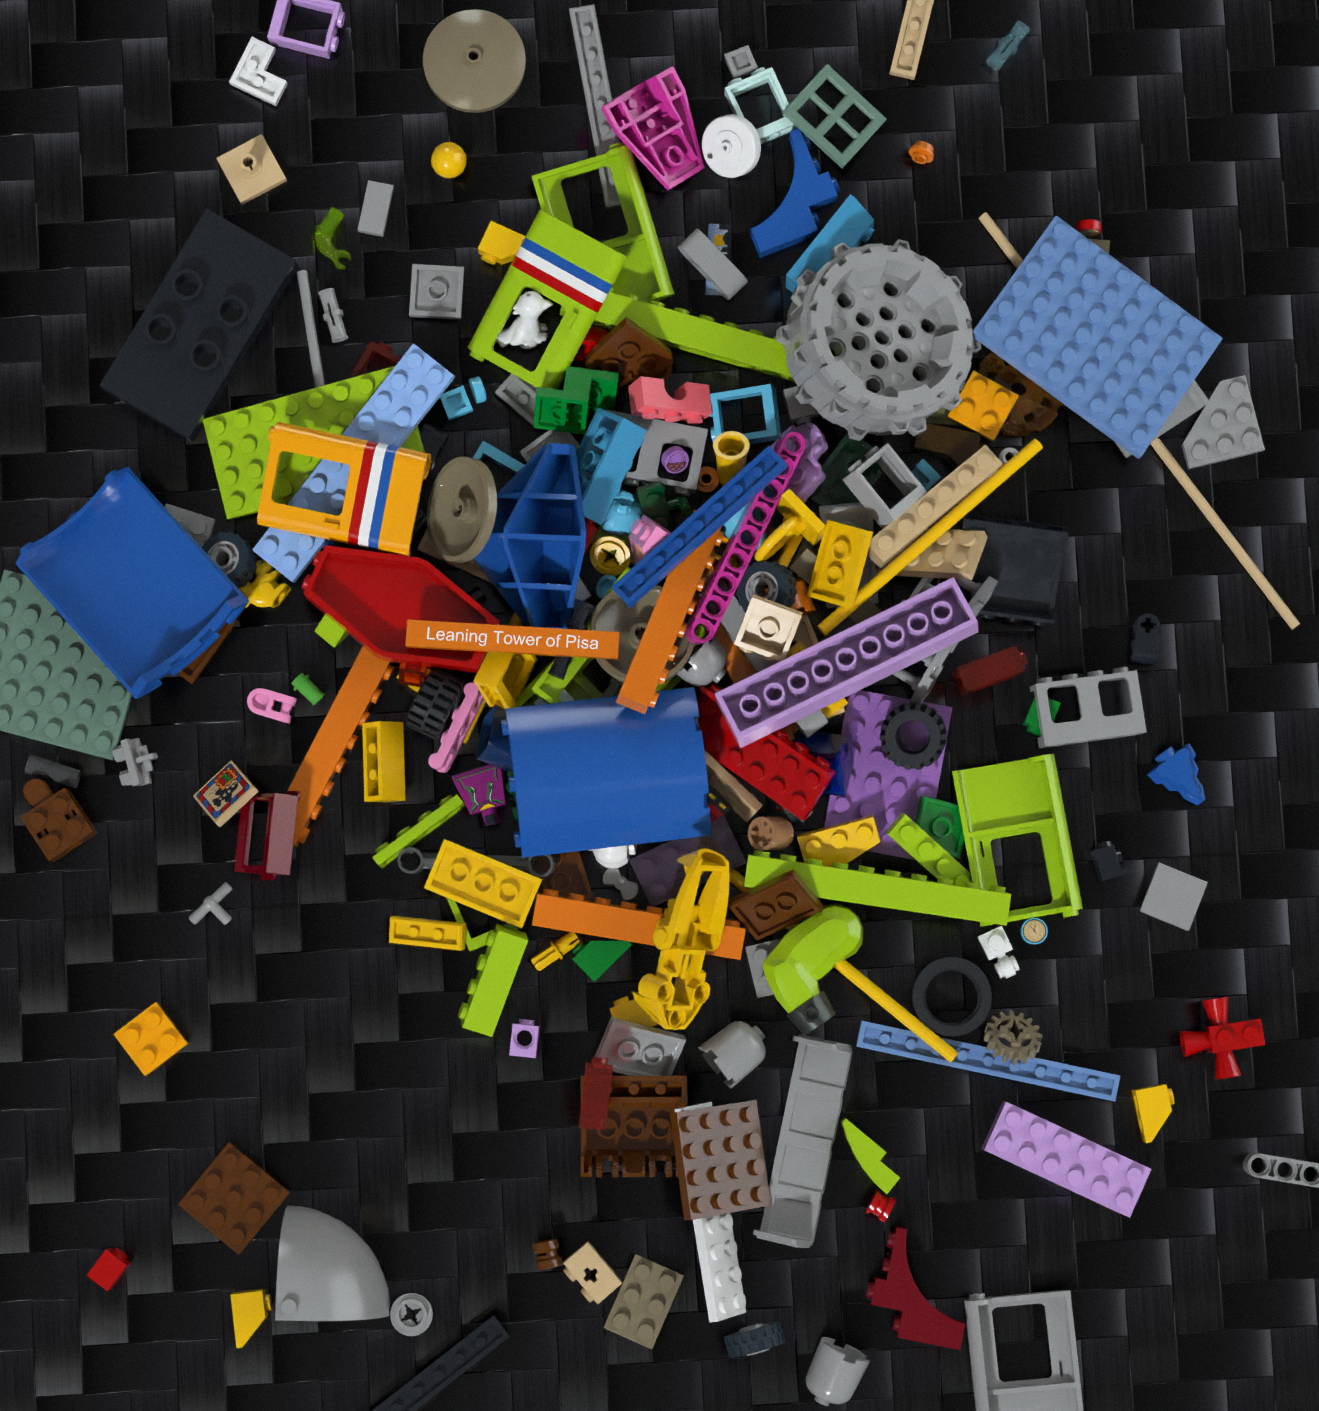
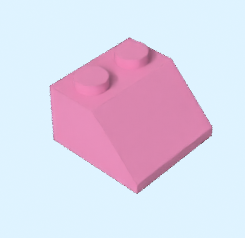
M644 514L633 523L629 535L634 566L671 534L669 530Z

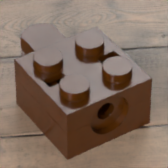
M32 779L25 784L23 795L32 809L20 818L48 861H57L98 833L69 789L63 788L54 794L43 780Z

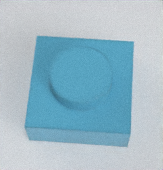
M464 386L443 393L440 396L449 421L473 412Z

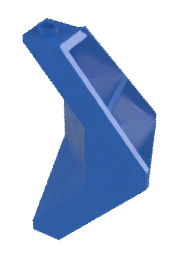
M545 444L497 493V512L492 533L483 550L473 558L526 627L567 629L565 622L571 616L586 544V526L575 445Z

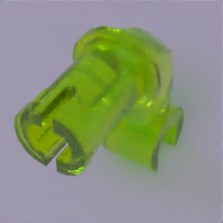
M331 207L320 225L315 226V242L319 251L333 260L334 265L338 269H346L338 260L339 257H346L351 261L350 254L345 250L338 251L331 242V239L334 237L332 234L344 217V214Z

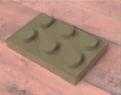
M635 1253L603 1328L652 1349L684 1275Z

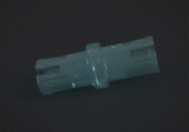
M1017 21L1006 37H1002L998 41L999 46L986 60V63L992 69L999 71L1009 56L1017 52V46L1026 34L1030 32L1029 27L1023 22Z

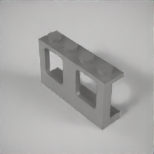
M605 410L647 430L644 442L641 445L637 469L634 472L626 473L623 479L624 484L639 487V483L651 484L661 481L664 491L665 488L674 489L675 494L690 496L691 493L696 494L708 429L658 419L645 420L641 416ZM669 443L690 447L693 450L687 481H674L660 478L657 475L662 446Z
M1128 667L1112 669V674L1103 675V670L1088 672V677L1078 678V674H1069L1062 676L1060 681H1053L1052 677L1037 679V684L1030 686V692L1034 691L1041 733V737L1037 738L1039 749L1146 733L1137 670L1129 671ZM1126 679L1131 712L1129 714L1104 716L1101 708L1098 683ZM1075 686L1081 715L1080 719L1063 723L1052 722L1047 690Z

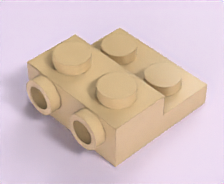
M753 594L734 645L739 646L740 650L747 653H759L768 661L775 663L782 661L787 656L803 612Z

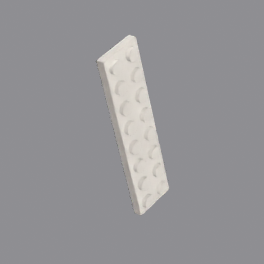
M712 1102L675 1109V1112L711 1107ZM730 1213L694 1219L693 1225L709 1322H718L746 1313V1298L742 1289V1273L738 1264L732 1216Z

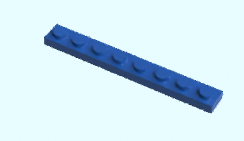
M768 446L611 588L631 608L788 467L787 464Z

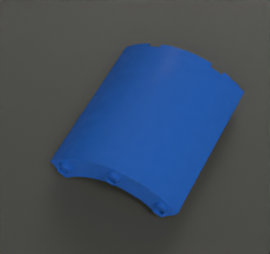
M129 467L119 471H111L105 477L104 484L79 511L71 513L64 524L40 540L24 545L15 563L135 699L161 686L162 682L160 680L169 673L174 677L196 660L221 636L218 631L226 622L231 625L249 603L244 594Z
M694 687L656 691L660 693L654 708L648 707L645 714L616 703L618 696L506 708V719L501 720L503 736L508 735L513 771V776H508L510 792H515L519 830L514 832L515 847H521L522 858L711 836L710 807L707 806L706 794L709 793L705 751L702 730H699L697 717H699V710Z

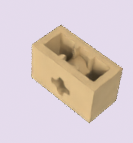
M589 1241L583 1244L563 1263L566 1266L563 1269L565 1274L572 1282L576 1279L583 1286L580 1290L590 1303L594 1300L599 1304L622 1284V1280ZM587 1267L590 1270L594 1268L597 1270L595 1275L597 1279L595 1281L592 1278L588 1280L585 1278V1269Z

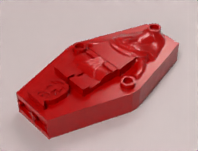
M325 545L323 552H317L313 561V565L316 567L312 576L308 574L302 585V589L305 590V598L374 656L387 662L473 673L478 672L487 652L410 648L405 646L407 620L500 625L498 619L428 561L419 557Z

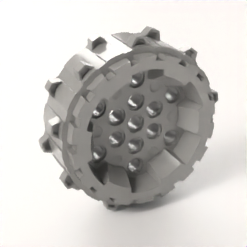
M898 239L892 246L880 243L850 248L843 242L831 249V261H828L820 270L813 272L806 269L796 279L798 286L794 289L791 296L793 301L787 313L786 325L776 330V341L785 348L788 370L798 386L795 397L801 405L811 404L822 417L833 424L836 423L844 427L848 431L850 439L860 441L866 434L882 436L899 435L909 432L912 436L919 435L927 430L926 419L941 407L952 411L962 401L959 392L963 389L971 368L972 354L981 350V343L973 338L970 311L959 293L962 283L957 276H946L934 262L910 250L907 241ZM884 288L890 291L891 296L885 293ZM837 299L844 303L845 308L838 304ZM879 312L884 313L886 315L887 320H884L880 316ZM856 318L861 319L864 326L859 325ZM921 324H924L928 328V332L923 330ZM898 330L905 334V338L899 335ZM875 336L882 340V344L876 341ZM851 342H855L858 345L859 351L853 348ZM830 348L834 350L836 357L832 355ZM894 354L900 357L901 363L896 361ZM870 360L877 363L878 369L871 365ZM913 372L918 374L920 381L913 377ZM866 384L872 387L873 392L867 390Z

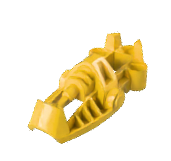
M706 848L687 853L677 859V862L684 865L686 877L676 899H669L668 908L664 910L665 917L656 922L652 943L661 950L656 974L649 973L644 975L639 982V992H632L636 1003L651 1016L654 1022H657L664 1029H685L710 995V985L705 982L706 973L702 970L705 952L716 950L721 942L728 907L730 875L729 861L718 852ZM704 871H712L699 901L695 905L700 876ZM672 977H676L674 986L671 983Z

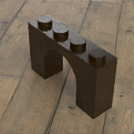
M926 423L927 430L915 436L913 451L942 457L948 460L956 469L981 449L984 442L979 441L981 435L979 433ZM946 512V513H945L943 516H941L936 522H934V523L929 527V529H930L934 524H936L941 518H943L948 512ZM962 519L950 529L960 530Z

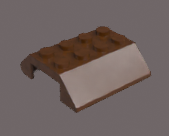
M581 1076V1177H592V1165H596V1177H602V1161H613L611 1165L613 1177H619V1165H623V1177H645V1165H649V1177H655L657 1173L655 1161H666L664 1165L666 1177H672V1165H676V1177H678L670 1113L675 1112V1109L687 1107V1076Z

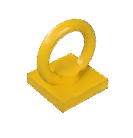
M790 489L781 496L777 508L784 516V523L757 549L754 556L757 562L769 559L794 534L796 536L802 535L812 546L816 545L822 538L826 525Z

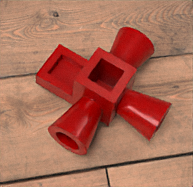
M1228 997L1202 1000L1211 1025L1204 1026V1032L1180 1031V1043L1184 1057L1207 1049L1208 1053H1216L1215 1079L1241 1076L1232 1050L1265 1045L1261 1019L1227 1023Z

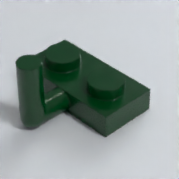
M661 481L636 488L642 513L670 532L674 531L670 510L680 508L684 516H689L692 513L686 497L681 496L666 500Z

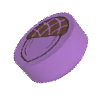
M673 446L663 453L661 462L668 472L679 473L687 467L689 457L683 448Z

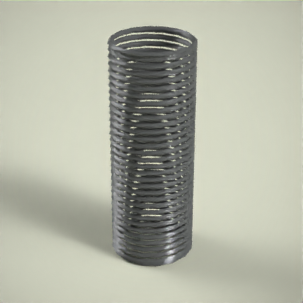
M35 755L29 756L25 767V773L74 789L77 787L81 776V770Z

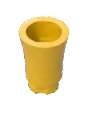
M736 431L723 432L713 442L717 461V474L723 486L746 467L750 443L745 435Z

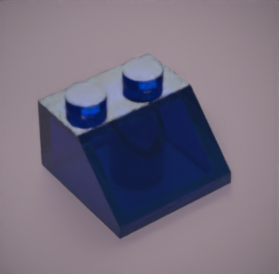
M800 731L794 743L800 742L809 748L808 753L815 758L817 756L824 758L831 764L830 768L836 771L823 794L845 797L853 761L851 737L816 731L806 738Z

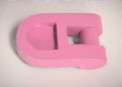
M257 688L250 692L247 697V704L252 712L290 724L292 717L290 712L292 706L296 704V698L263 688ZM275 701L282 703L280 712L272 710Z

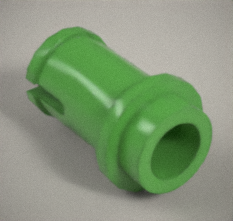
M301 673L291 683L294 686L293 690H298L314 706L323 698L325 693L308 679L310 677L308 674L305 676Z

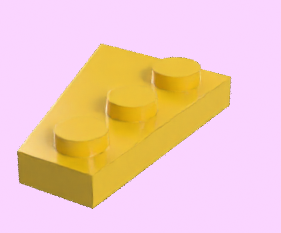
M874 815L797 835L804 862H806L807 858L822 860V865L832 866L833 862L847 864L880 842Z

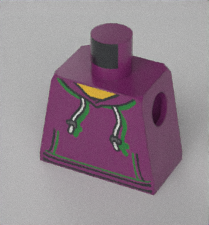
M486 765L452 776L471 816L481 813L485 827L501 823L496 809L506 805L501 769L492 765Z

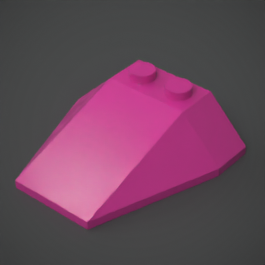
M673 66L636 85L601 107L613 132L667 190L704 169L686 91Z

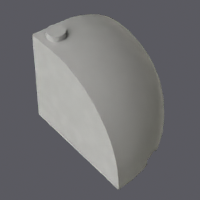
M288 1205L283 1216L279 1242L275 1320L351 1321L389 1316L390 1297L387 1282L377 1258L365 1241L342 1221L321 1211L302 1206Z

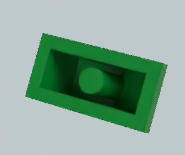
M583 941L573 951L576 956L572 960L595 982L632 944L629 941H590L588 944Z

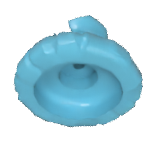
M620 490L615 495L609 514L601 524L602 529L612 535H629L633 523L643 516L637 497L628 491Z

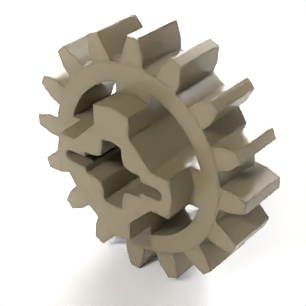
M1010 1010L1009 1015L1006 1016L1003 1012H1000L998 1018L992 1016L990 1023H987L984 1041L988 1042L986 1048L987 1050L994 1049V1058L999 1055L1002 1056L1003 1063L1007 1059H1011L1012 1064L1016 1065L1017 1060L1020 1059L1025 1064L1028 1058L1032 1060L1035 1058L1036 1052H1039L1042 1044L1040 1043L1042 1034L1038 1033L1039 1025L1032 1026V1018L1023 1019L1024 1013L1015 1016L1014 1012Z

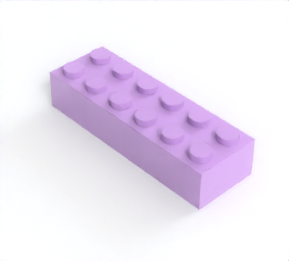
M1002 1101L981 1148L1129 1218L1151 1171L1150 1168L1006 1101Z

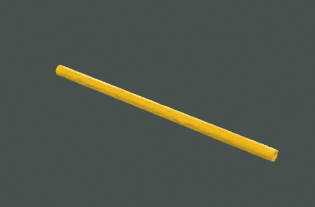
M1035 438L861 587L857 591L853 609L839 606L817 625L819 630L825 636L1042 450L1043 446Z
M733 869L729 873V882L741 892L752 889L744 887L745 877L737 870ZM797 922V923H795V924H793V925H791V926H788V927H786V928H787L788 930H790L791 928H793L794 926H796V925L799 924L800 922ZM843 960L834 966L836 970L951 1063L958 1055L954 1048L849 962Z

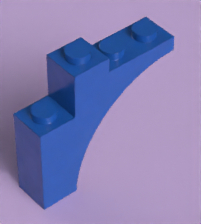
M799 128L789 133V141L794 157V176L790 189L779 208L764 222L751 228L750 235L759 258L816 237L818 227H821L816 212L811 213V211L836 202L837 193L840 192L835 177L830 178L828 172L818 175L821 172L816 158H811L808 149H811L810 141L805 134L802 135Z

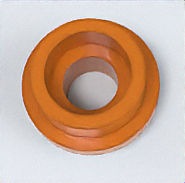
M916 141L910 147L909 154L916 163H930L934 158V148L927 142Z
M708 466L701 467L697 489L704 493L712 492L719 484L717 471ZM709 475L711 482L704 483L701 479L702 476Z

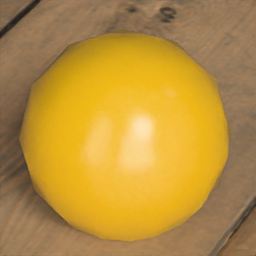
M445 142L438 145L431 156L433 169L444 178L457 177L463 173L467 164L465 152L459 145L453 142Z

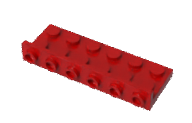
M714 683L701 686L699 689L701 694L697 699L699 717L697 719L699 730H702L704 751L802 821L806 820L836 772L830 768L831 764L822 757L817 756L815 758L808 753L809 748L800 742L794 743L787 738L788 734L782 729L740 748L715 697V693L723 690V688Z

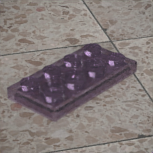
M724 815L711 821V836L669 840L629 859L651 906H656L678 895L686 877L684 865L677 862V859L682 855L702 848L716 851L729 861V871L746 863ZM704 871L700 876L699 885L707 882L712 871Z

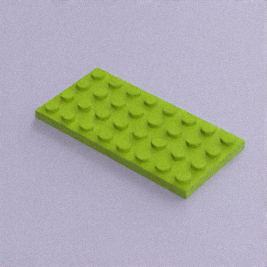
M395 366L205 418L203 424L227 519L233 520L258 513L271 444L268 441L271 426H275L277 422L342 435ZM418 426L401 448L424 452ZM283 451L280 455L273 500L276 503L287 505L323 459Z

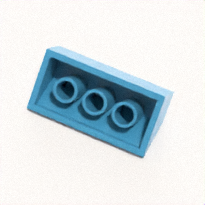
M851 194L848 196L786 274V288L792 293L798 286L796 279L806 269L817 272L828 261H831V249L834 246L844 242L850 248L858 247L862 240L867 242L875 231L873 229L874 219Z
M600 408L597 409L579 445L576 457L584 517L601 525L609 514L610 506L615 495L621 489V483L632 466L638 448L644 442L647 430L623 417Z

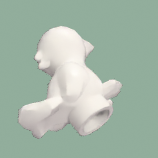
M528 291L522 294L517 304L513 307V314L519 315L510 327L502 329L496 342L501 347L511 344L513 346L519 345L523 349H531L542 341H546L548 335L545 331L548 328L546 324L539 322L538 317L544 310L552 306L553 303L544 299L535 291Z

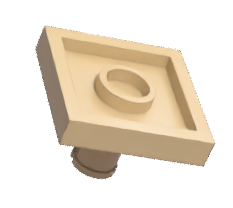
M262 134L216 158L241 205L287 181Z

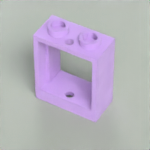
M277 0L267 38L272 45L330 59L331 52H336L339 37L336 36L338 27L342 28L344 24L345 12H342L343 10L339 2L331 0ZM291 4L332 14L324 47L283 37Z

